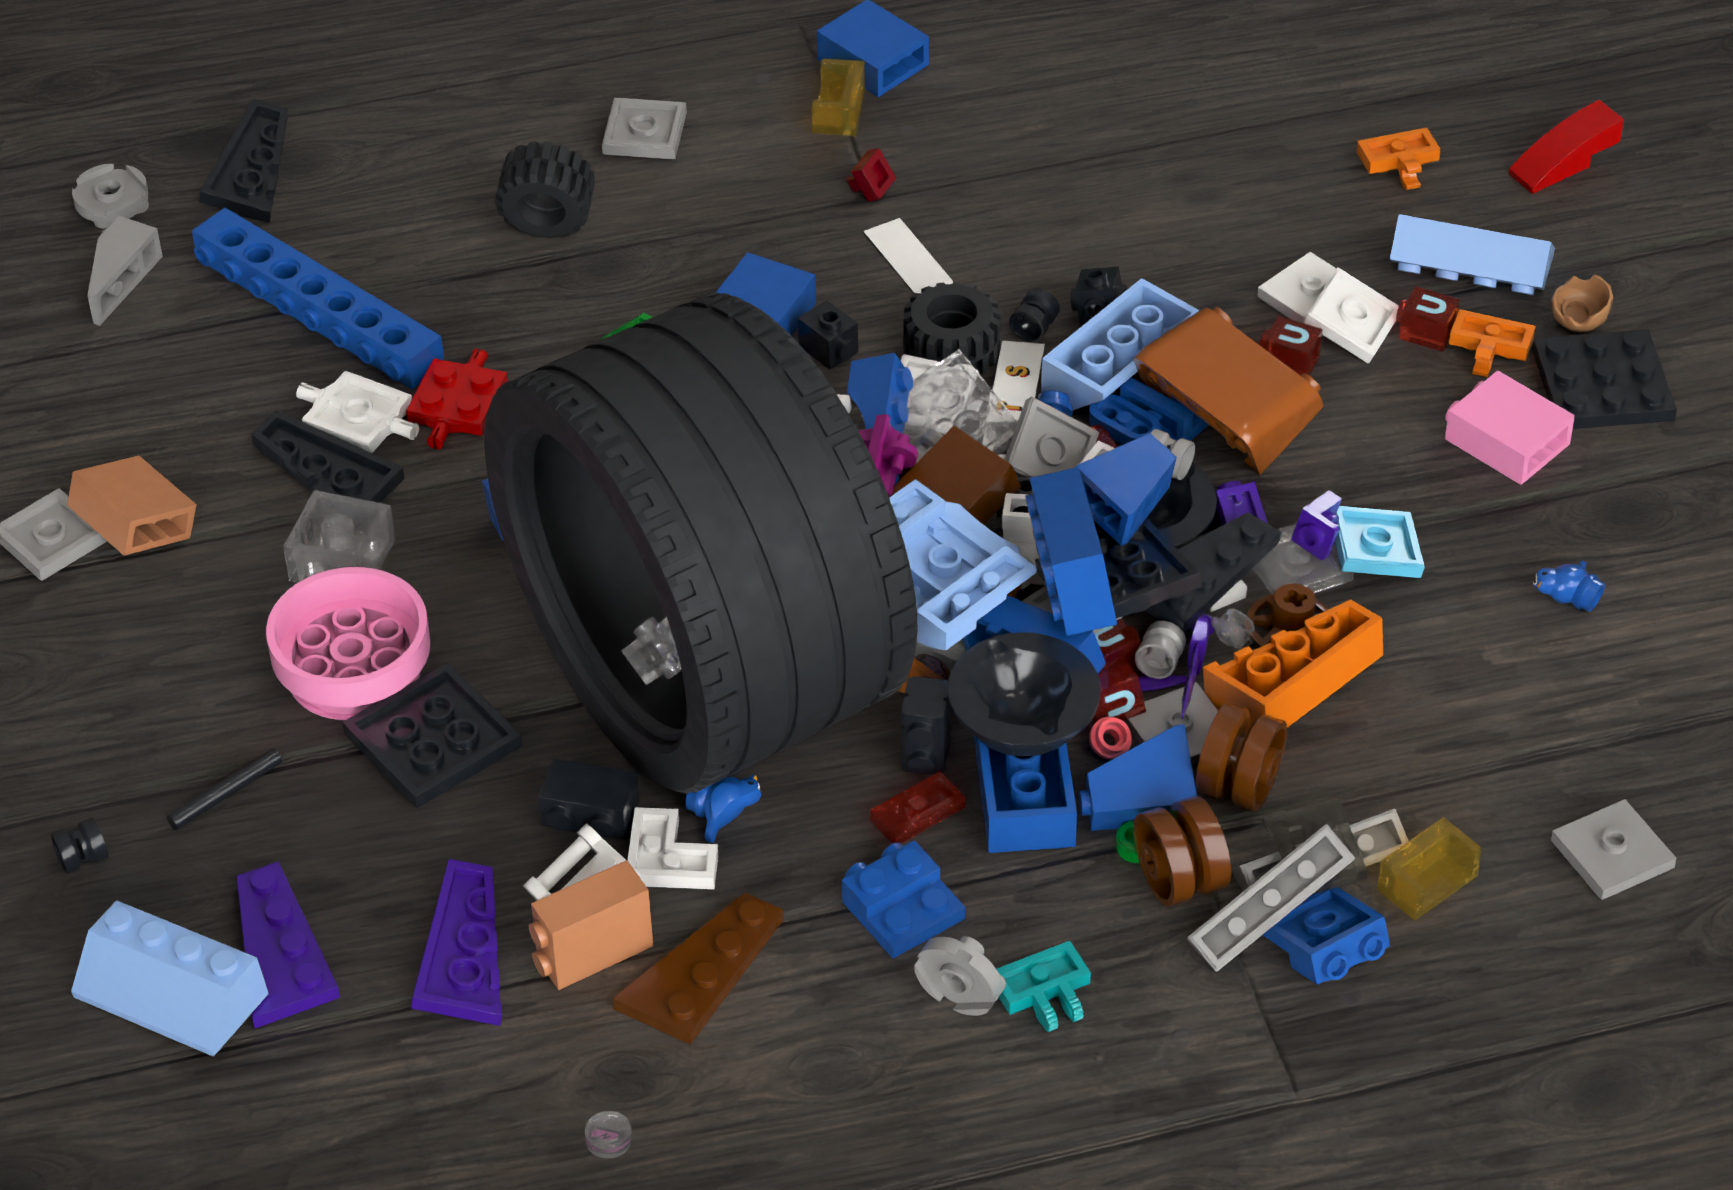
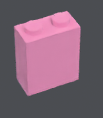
M1496 371L1487 380L1478 382L1472 392L1461 401L1457 400L1449 407L1445 416L1447 421L1445 440L1522 485L1570 445L1575 415L1502 372Z

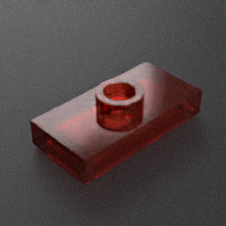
M939 771L871 809L870 821L892 844H902L966 807V797Z

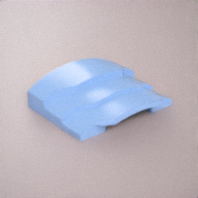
M916 479L889 498L898 521L911 568L917 606L918 643L946 651L976 629V621L1006 600V595L1036 573V566L1020 555V547L989 530L960 504L945 502V500Z

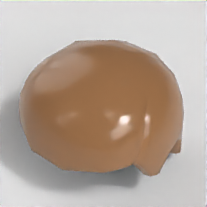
M1596 274L1588 280H1581L1576 276H1572L1564 285L1558 287L1552 296L1550 306L1555 321L1566 329L1578 333L1590 332L1602 326L1612 307L1613 295L1611 286Z

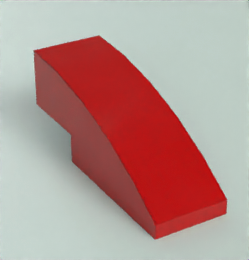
M1597 100L1569 116L1543 135L1509 168L1508 174L1531 194H1534L1590 167L1592 155L1620 142L1624 119L1601 100Z

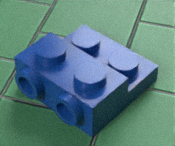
M915 840L905 846L901 843L891 844L883 851L881 859L868 866L863 862L854 864L848 869L844 879H842V902L892 959L966 919V907L940 880V867Z
M1334 884L1313 893L1263 934L1265 938L1288 952L1291 968L1316 985L1331 979L1339 980L1343 978L1350 967L1367 960H1377L1384 954L1385 949L1390 947L1385 917Z

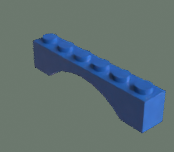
M895 353L851 361L847 394L860 410L864 419L865 429L874 427L876 415L888 414L891 426L903 434L904 424L908 421L909 417L907 407L909 391L913 388V377L909 368L904 367ZM899 474L896 476L894 486L899 482Z

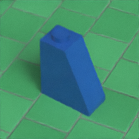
M1151 433L1075 466V468L1079 467L1093 520L1121 546L1128 543L1170 487L1177 457Z
M1185 724L1175 725L1087 773L1085 789L1079 790L1078 799L1081 816L1088 815L1090 831L1117 829L1122 824L1133 821L1138 813L1157 807L1165 808L1169 812L1175 801L1197 796Z

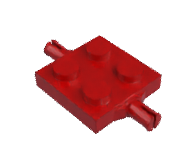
M475 348L465 364L433 358L406 410L409 422L427 425L433 429L427 438V444L434 449L436 446L438 450L441 449L450 433L464 432L479 436L483 435L492 397L502 384L508 382L507 372L483 368L485 361L488 359V354L485 350L480 349L479 352V349Z

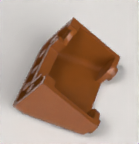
M1204 307L1143 347L1133 358V361L1144 385L1161 394L1163 393L1164 396L1170 399L1174 397L1225 437L1227 445L1232 449L1236 447L1242 453L1247 452L1248 457L1244 460L1245 464L1261 475L1324 407L1318 393L1321 388L1311 376L1303 373L1301 376L1234 327L1230 317L1220 308L1215 307L1211 310Z

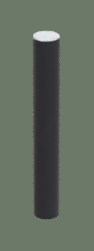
M274 748L270 749L167 815L169 824L174 830H178L282 763L281 756Z

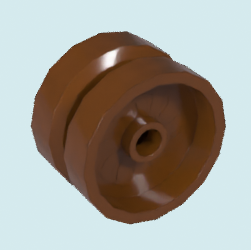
M1228 702L1222 705L1209 728L1201 751L1196 774V791L1199 794L1220 800L1231 790V798L1235 806L1253 812L1260 810L1273 787L1280 768L1287 738L1286 722L1264 714L1252 724L1251 713L1247 708Z
M1191 796L1175 801L1169 812L1165 808L1157 807L1136 815L1133 835L1139 863L1150 889L1164 906L1170 907L1190 900L1195 890L1200 894L1207 895L1227 888L1231 881V863L1228 847L1217 817L1209 804L1201 796Z

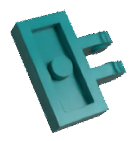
M1071 941L1064 942L996 969L1006 981V987L998 998L1009 1015L1033 1006L1038 1021L1042 1024L1045 1031L1050 1032L1057 1029L1059 1025L1057 1015L1048 1000L1058 996L1062 1009L1070 1018V1021L1075 1022L1083 1019L1084 1011L1074 990L1090 984L1091 972Z

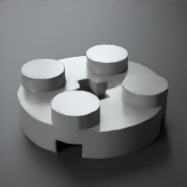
M102 164L86 170L77 178L75 190L72 189L76 211L85 219L94 221V225L102 229L108 228L118 216L129 219L136 214L145 212L149 208V192L146 178L140 170L129 165H125L126 170L114 169V164Z
M967 936L962 937L960 941L950 937L930 938L917 956L919 959L914 965L917 979L934 999L940 1002L945 996L950 1001L957 1003L953 1008L954 1011L965 1015L979 1016L986 1014L1006 987L1005 979L998 973L989 959L984 956L983 946L977 940Z

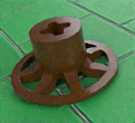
M1296 583L1285 584L1279 587L1275 593L1266 595L1252 604L1246 616V629L1253 642L1257 646L1262 647L1271 642L1272 635L1282 630L1287 632L1297 631L1305 627L1304 621L1315 616V609L1319 613L1329 609L1316 599L1314 592L1310 588ZM1267 605L1272 611L1268 615H1256L1260 609ZM1254 625L1268 628L1272 625L1274 627L1262 638L1256 632Z

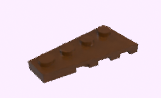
M744 892L613 997V1010L691 1045L782 923L783 909Z

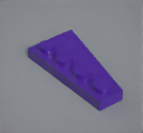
M454 859L448 860L412 998L411 1009L501 1026L502 1008L499 994L500 977L497 963L498 946L497 932H495L492 867Z
M279 861L238 875L237 884L245 953L257 957L269 993L252 1012L254 1029L340 998L338 985Z

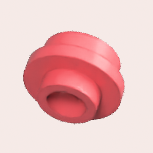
M1104 717L1091 727L1089 742L1091 748L1098 756L1112 760L1129 750L1132 736L1125 722L1115 717ZM1104 733L1113 736L1115 740L1114 746H1110L1104 741Z

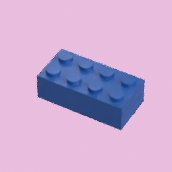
M1079 467L1030 478L1033 494L1026 495L1025 498L1054 621L1063 620L1067 636L1117 625L1103 553Z
M973 735L988 853L1076 847L1077 810L1067 744L1065 743L1061 747L1042 755L1012 756L989 748Z

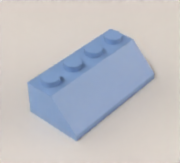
M1399 214L1390 260L1393 263H1399L1397 270L1420 274L1421 268L1436 270L1435 277L1458 281L1459 275L1474 277L1473 284L1496 288L1497 282L1512 284L1511 291L1534 295L1535 289L1544 290L1555 248L1552 242Z
M1141 278L1042 358L1041 393L1052 390L1067 394L1073 410L1104 400L1138 372L1133 358L1143 347L1199 310Z
M117 900L88 930L71 990L74 998L213 1057L269 994L257 957Z

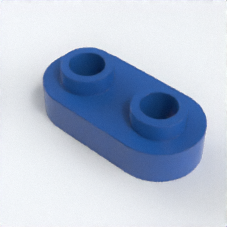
M1110 394L1104 400L1089 405V423L1091 426L1122 445L1145 436L1154 429L1160 430V422L1154 415L1118 395Z

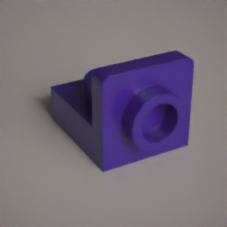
M1230 481L1217 488L1216 510H1218L1222 526L1247 512L1268 524L1255 482L1241 485L1240 481Z
M1329 490L1304 507L1290 540L1318 559H1326L1339 532V527L1337 526L1339 516L1336 513L1342 498Z

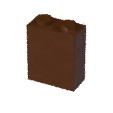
M953 425L894 486L892 495L916 479L945 500V502L960 504L984 525L1004 505L1006 493L1014 494L1021 485L1010 463Z

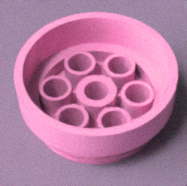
M337 568L320 572L300 581L287 590L276 602L270 612L266 625L271 665L278 680L292 693L296 701L308 711L335 720H347L419 679L420 672L427 661L430 651L427 612L420 595L403 579L391 573L373 568Z

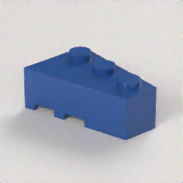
M1006 595V600L976 621V629L962 638L967 651L974 645L998 635L1018 632L1038 633L1058 638L1077 648L1093 664L1097 674L1106 664L1093 630L1067 636L1063 620L1054 621L1052 613Z

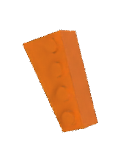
M1350 599L1305 620V627L1297 631L1287 632L1282 630L1272 635L1271 642L1262 647L1252 650L1248 646L1234 652V659L1225 664L1219 665L1215 661L1204 666L1205 694L1218 711L1222 705L1228 702L1247 708L1251 713L1252 724L1265 714L1284 720L1288 728L1383 656L1382 617Z

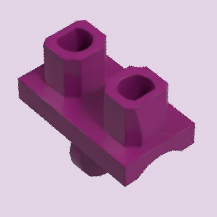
M882 414L876 415L873 428L859 430V433L890 498L897 474H901L903 468L916 464L918 451L917 448L909 443L910 437L896 431L891 426L889 415Z

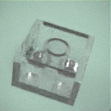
M314 490L283 546L289 581L299 583L320 572L344 567H366L380 570L395 542L391 505Z

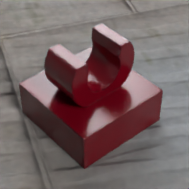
M880 148L868 150L851 170L853 176H849L845 180L852 192L862 190L867 201L870 202L879 200L895 181L896 176Z

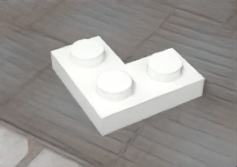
M635 807L628 862L639 872L640 878L646 887L715 889L718 844L676 843L679 825L678 809Z

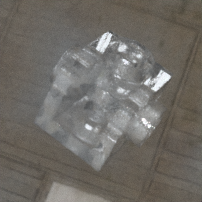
M654 616L646 620L633 630L637 638L621 650L646 685L662 674L667 679H670L682 670L667 617L657 622Z

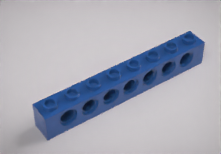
M223 208L192 230L195 246L194 254L202 265L211 267L224 275L230 282L239 284L249 290L255 297L262 298L277 307L281 313L290 315L300 321L309 330L320 333L331 340L337 347H343L359 357L365 364H371L381 370L393 381H399L413 390L421 383L433 358L444 360L442 337L227 208Z

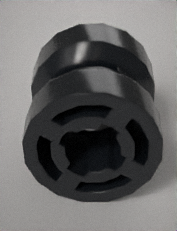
M1040 288L1029 290L1022 299L1020 306L1015 309L1009 319L1012 332L1027 342L1040 341L1049 329V325L1053 323L1059 314L1060 305L1057 299L1046 290Z
M94 818L79 822L78 827L71 831L61 829L51 833V840L56 855L66 874L80 869L81 864L89 860L99 862L108 858V851L103 836Z

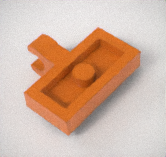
M1427 127L1357 141L1356 153L1369 174L1398 169L1400 180L1405 190L1420 188L1421 184L1417 179L1416 173L1422 172L1421 165L1439 161L1440 147Z
M1459 309L1450 332L1449 344L1468 350H1476V363L1472 374L1488 377L1494 355L1526 361L1534 339L1536 326Z

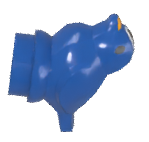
M1583 560L1579 564H1563L1556 568H1541L1533 580V586L1539 592L1550 595L1556 602L1561 604L1572 603L1576 609L1580 610L1582 608L1588 612H1591L1598 604L1604 593L1606 583L1599 580L1596 574H1588L1586 571L1587 562Z
M755 774L741 780L735 777H725L698 792L687 793L686 808L689 811L695 812L697 817L706 818L705 841L714 843L719 829L739 816L745 807L759 801L761 787L757 782Z

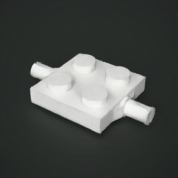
M344 371L333 384L325 389H319L304 382L297 389V398L314 403L313 407L302 418L303 423L370 453H373L390 434L395 433L414 440V437L419 432L418 424L402 419L407 414L406 410L412 400L411 394L348 371Z

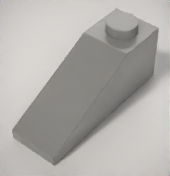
M118 216L108 228L102 231L97 240L87 294L93 324L100 326L163 257L157 228Z

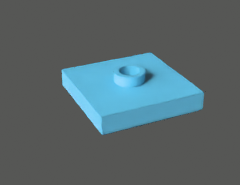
M1339 506L1336 513L1339 516L1337 523L1339 532L1335 539V545L1341 571L1421 578L1425 566L1411 512Z

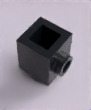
M826 300L798 317L799 345L805 352L829 370L859 352L858 323Z

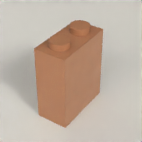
M140 456L73 471L67 506L124 556L190 539L197 505Z
M628 860L531 903L533 923L529 924V931L537 950L532 953V958L539 974L542 977L549 976L558 990L653 947L649 890Z

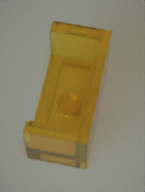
M822 59L819 98L812 102L811 107L812 133L856 136L865 94V61Z
M1443 817L1381 860L1377 890L1416 921L1478 876L1481 848Z

